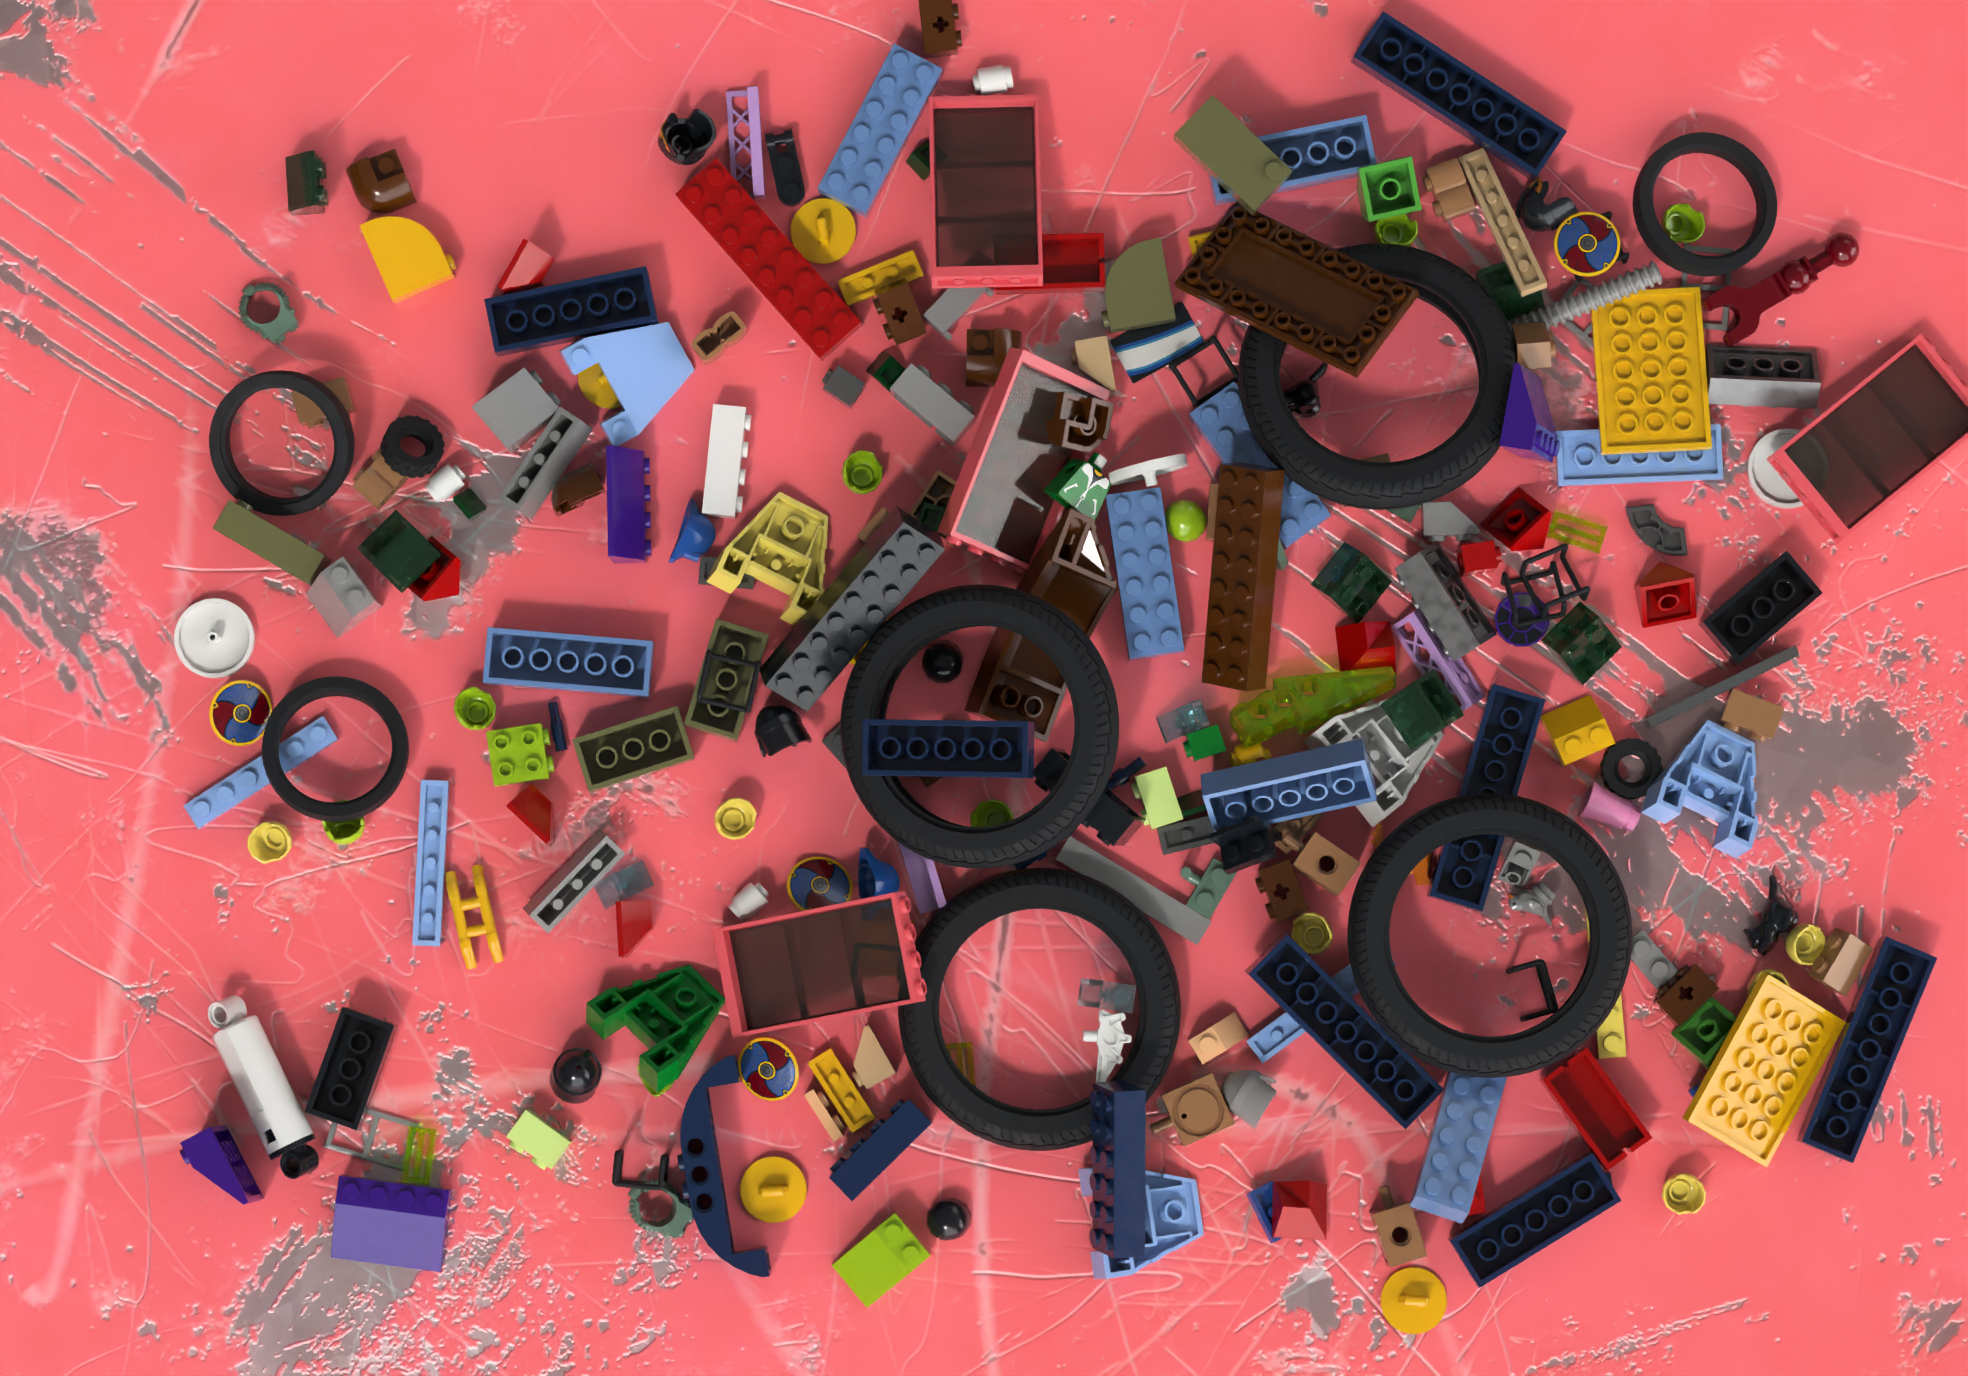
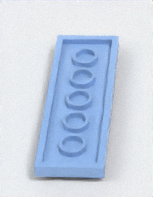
M1710 424L1712 448L1710 450L1601 455L1599 429L1556 431L1557 440L1560 441L1559 453L1556 457L1557 487L1722 480L1721 424Z

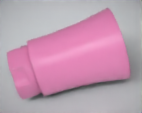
M1592 781L1582 797L1578 816L1632 832L1639 821L1642 808Z

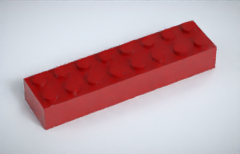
M717 158L675 194L680 202L821 361L863 326L857 316Z

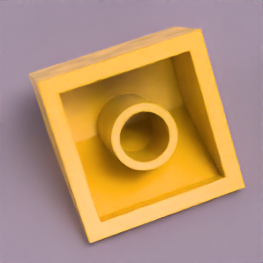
M1591 695L1540 717L1561 767L1616 744L1604 716Z

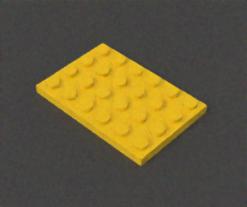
M1700 287L1638 290V294L1633 292L1628 298L1623 296L1621 301H1618V299L1614 300V304L1606 303L1604 308L1599 306L1597 311H1594V309L1590 310L1601 455L1710 450L1712 448Z
M1762 972L1682 1118L1760 1165L1767 1167L1846 1022L1771 975Z

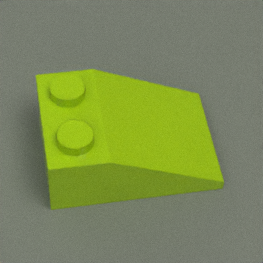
M894 1212L832 1264V1267L868 1308L924 1262L931 1254L899 1215Z

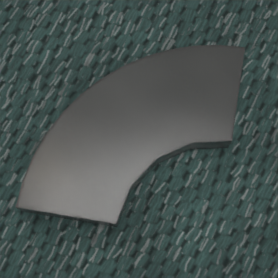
M1654 504L1625 508L1632 530L1647 546L1666 555H1688L1684 528L1672 527L1664 523L1657 515Z

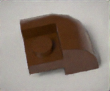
M395 149L372 158L366 157L346 169L356 198L363 207L371 212L386 214L417 203Z
M994 328V330L967 329L966 386L994 387L1009 348L1021 349L1022 332L1002 328Z
M1057 392L1053 419L1046 420L1048 439L1056 446L1079 452H1092L1103 440H1107L1114 403L1093 397H1082L1067 392Z
M593 462L568 472L556 482L552 490L551 501L557 517L583 506L582 502L606 492Z

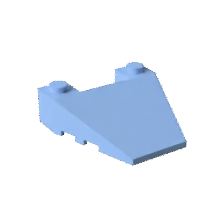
M669 322L582 337L559 350L572 375H576L596 363L600 366L623 410L599 422L609 443L614 446H619L639 435L695 370Z
M1706 720L1648 788L1641 813L1666 824L1680 815L1684 806L1719 823L1712 845L1713 848L1734 858L1751 850L1758 828V816H1755L1757 791H1754V777L1756 776L1755 742L1710 720Z
M1093 1167L1078 1169L1082 1196H1092L1090 1175L1093 1174ZM1145 1170V1256L1114 1259L1098 1250L1091 1251L1094 1279H1110L1132 1275L1148 1264L1158 1261L1166 1254L1176 1251L1203 1236L1196 1180Z

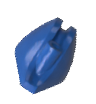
M690 498L688 501L678 539L669 558V563H674L680 558L698 562L700 556L706 554L715 540L716 534L713 524L700 512L693 498Z
M860 848L858 864L860 899L898 892L900 880L895 868L875 858L868 848ZM892 901L861 907L863 919L871 920L878 909L891 908Z

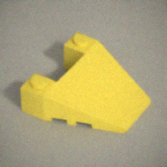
M779 492L716 558L706 582L731 594L741 583L744 573L751 575L755 579L789 595L780 619L796 626L824 593L823 575L825 574L826 567L824 556L827 549L828 516Z

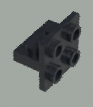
M1255 816L1242 819V822L1231 826H1222L1218 831L1209 834L1210 840L1220 846L1223 869L1229 875L1277 857L1275 842L1283 839L1280 831Z

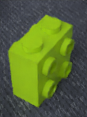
M537 723L486 731L495 787L551 779L550 772H555L553 756L547 755L546 745H551L549 729H544L543 724Z

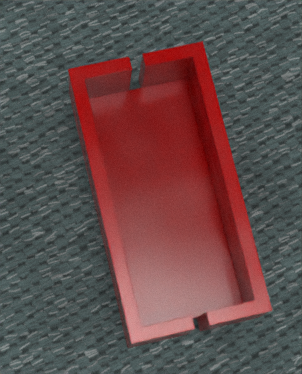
M1104 233L1042 234L1043 286L995 287V295L1105 292V263H1099L1098 265V262H1104ZM1035 235L994 236V265H1035Z
M1587 1047L1581 1048L1563 1061L1566 1067L1558 1065L1539 1079L1604 1170H1609L1628 1156L1625 1151H1621L1624 1148L1628 1152H1634L1652 1139V1136Z

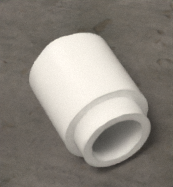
M1003 65L980 68L977 69V75H972L975 92L980 91L981 96L1007 92V89L1013 88L1010 66L1003 67Z
M446 464L428 479L429 482L424 487L435 501L439 503L442 499L446 501L465 485L462 480L466 476L456 464L453 467Z
M750 882L731 899L733 902L728 907L742 922L747 918L750 920L769 903L766 899L769 893L759 882L755 886Z

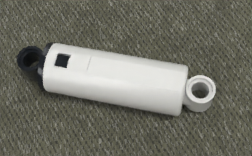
M233 995L214 1002L208 1008V1018L214 1027L221 1030L212 1035V1040L270 1160L281 1156V1170L290 1179H296L314 1171L318 1167L319 1157L313 1147L305 1144L315 1140L316 1137L256 1015L246 1017L247 1008L239 996Z

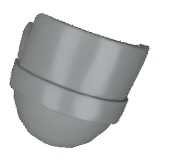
M1256 1070L1229 1072L1222 1085V1096L1229 1108L1228 1110L1232 1114L1241 1118L1252 1128L1257 1129L1263 1113L1276 1095V1090L1271 1087V1084L1277 1081Z

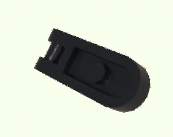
M790 128L783 130L784 133L773 135V132L767 133L765 138L778 197L784 205L795 207L803 201L805 189L792 129ZM786 143L788 151L777 153L776 145Z

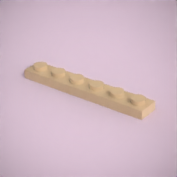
M1484 148L1458 157L1464 176L1521 297L1547 288V281Z

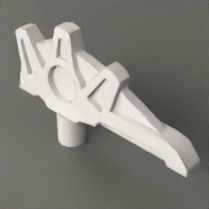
M1099 1009L1098 1021L1100 1024L1097 1031L1083 1030V1041L1096 1042L1098 1047L1096 1082H1106L1115 1064H1121L1123 1058L1120 1056L1123 1044L1131 1043V1035L1124 1034V1029L1121 1025V1022L1126 1019L1123 1012L1111 1014Z

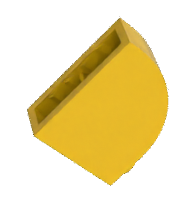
M387 216L359 225L389 295L395 304L455 278L452 270L457 268L451 254L445 255L436 238L419 223L403 217Z

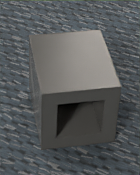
M837 366L835 370L830 368L822 380V383L825 384L823 391L850 409L866 387L863 381L840 366Z

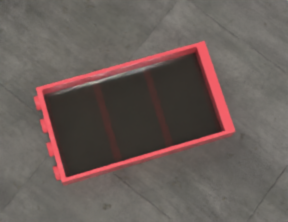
M1021 92L1017 95L992 93L990 95L977 96L973 93H967L962 96L938 94L935 97H929L932 288L1043 286L1038 94Z
M1922 334L1914 338L1767 458V461L1836 544L1850 535L1968 438V385L1955 376L1952 372L1951 364L1946 359H1941L1935 351L1936 348L1933 342L1927 337L1924 338Z
M1010 347L937 532L946 536V542L959 547L963 543L969 546L967 551L978 556H983L985 553L991 556L989 561L1001 566H1005L1006 563L1012 565L1011 571L1024 576L1032 560L1060 521L1064 511V507L1044 492V489L1069 460L1077 459L1083 461L1086 452L1056 446L1048 439L1046 420L1053 419L1057 392H1067L1082 397H1093L1107 401L1110 390L1026 350Z
M905 891L712 929L732 1038L926 1001L927 986L924 979L921 978L920 967L922 961L915 947L916 930L910 921L911 903L905 895Z

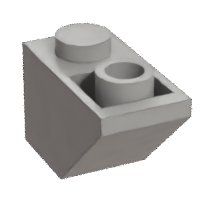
M1451 501L1421 504L1422 538H1429V542H1445V537H1456V541H1473V536L1479 534V527Z
M1514 838L1497 879L1523 889L1542 850Z

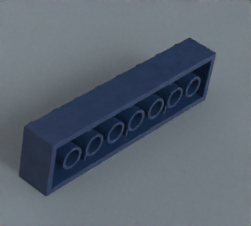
M1384 11L1351 60V63L1473 143L1484 148V150L1533 182L1567 132Z
M1496 684L1489 686L1456 797L1478 793H1500L1517 796L1546 699ZM1475 835L1460 838L1441 846L1427 896L1482 912L1505 836Z
M1285 932L1245 970L1404 1129L1444 1091Z
M1887 936L1880 937L1846 1019V1024L1841 1031L1799 1133L1798 1142L1845 1162L1854 1163L1937 957Z

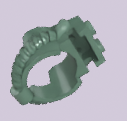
M261 282V284L256 283L254 286L248 284L242 290L243 297L241 296L240 306L238 307L240 310L239 315H241L240 319L243 320L242 323L246 324V327H249L251 331L260 332L263 339L270 338L274 344H280L286 339L285 335L289 332L293 333L298 329L300 322L294 317L295 309L289 306L290 301H288L289 297L286 296L287 293L283 292V289L279 288L278 285L275 286L274 283ZM269 291L276 294L280 301L279 314L270 323H256L250 318L248 313L249 298L256 292Z
M658 1179L644 1181V1184L658 1185ZM667 1181L663 1183L661 1190L669 1194L672 1199V1208L670 1214L658 1222L644 1219L639 1211L637 1199L642 1191L646 1193L649 1190L631 1188L627 1194L631 1197V1200H629V1212L632 1215V1219L635 1220L634 1222L640 1228L643 1227V1230H648V1232H659L665 1238L672 1236L677 1239L678 1236L681 1237L686 1230L684 1227L687 1222L690 1223L693 1220L691 1207H689V1201L680 1198V1193L672 1184L670 1185Z

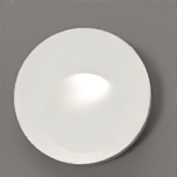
M1779 429L1768 433L1754 445L1747 460V478L1752 490L1762 501L1776 508L1792 509L1804 505L1767 461L1770 455L1793 438L1800 430ZM1807 434L1786 451V454L1819 493L1827 478V459L1819 443Z
M1186 454L1172 455L1127 466L1110 472L1108 475L1111 485L1145 479L1146 486L1150 487L1158 484L1156 476L1188 466Z
M211 598L196 602L184 611L175 628L174 644L178 657L189 670L202 677L218 679L233 675L246 665L255 647V631L252 621L243 609L230 601Z

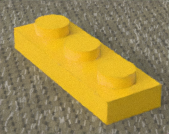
M911 250L842 278L837 283L847 306L850 307L876 296L874 291L904 278L909 283L924 275L914 250Z
M831 1048L808 1062L809 1067L852 1133L876 1118Z

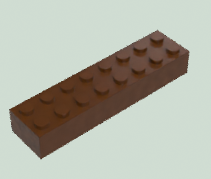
M1243 462L1220 464L1202 683L1246 692L1266 689L1285 474L1283 469Z

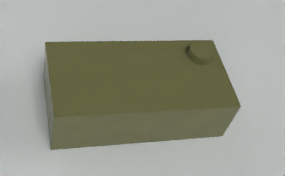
M1213 95L1185 122L1173 137V140L1251 215L1282 186L1292 173V170Z
M238 499L234 503L229 500L214 524V530L310 586L320 572L328 567L331 561L330 558L251 512L253 507Z
M716 619L707 650L710 649L712 653L751 662L758 660L762 662L769 634ZM704 657L684 727L737 743L746 712L697 701V692L705 661ZM711 658L702 697L746 707L754 668Z
M678 706L572 739L589 794L694 761V755Z

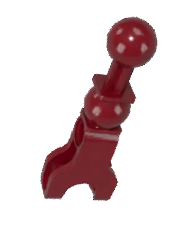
M1839 232L1833 234L1827 240L1825 250L1808 260L1806 256H1803L1799 260L1788 261L1781 266L1778 272L1748 289L1727 285L1704 299L1701 304L1706 311H1712L1723 306L1730 308L1735 313V327L1723 336L1725 345L1730 347L1756 331L1760 316L1764 311L1790 297L1792 294L1804 293L1811 283L1819 279L1817 276L1819 272L1833 264L1838 267H1846L1853 264L1859 255L1858 241L1848 233Z

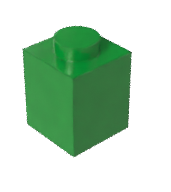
M1218 724L1187 734L1185 736L1187 741L1182 742L1187 758L1192 757L1194 762L1226 751Z

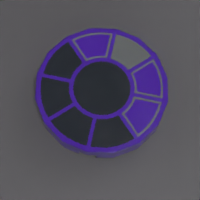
M1516 592L1513 594L1519 615L1518 622L1541 617L1529 593ZM1508 596L1497 606L1494 614L1498 635L1506 643L1515 647H1528L1537 643L1546 634L1549 626L1548 620L1514 628L1512 626L1513 613ZM1538 598L1542 608H1544L1545 604Z

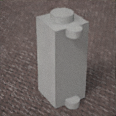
M989 287L948 288L924 313L923 319L942 337L950 341L953 336L949 331L984 294L991 298L994 292Z

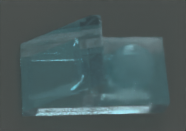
M1200 699L1156 717L1165 743L1210 725Z
M643 860L600 880L594 888L606 910L616 905L615 901H624L655 884Z
M1081 978L1077 1005L1132 1013L1136 986Z

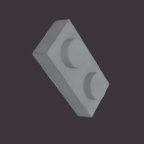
M1643 929L1633 936L1631 961L1657 990L1672 978L1678 970Z

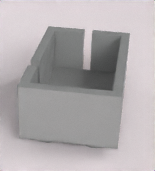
M911 363L890 387L891 395L931 428L934 425L937 428L935 432L954 447L975 423L974 409L961 399L958 403L952 398V390L942 382L938 385L931 380L932 374L919 364L915 367Z

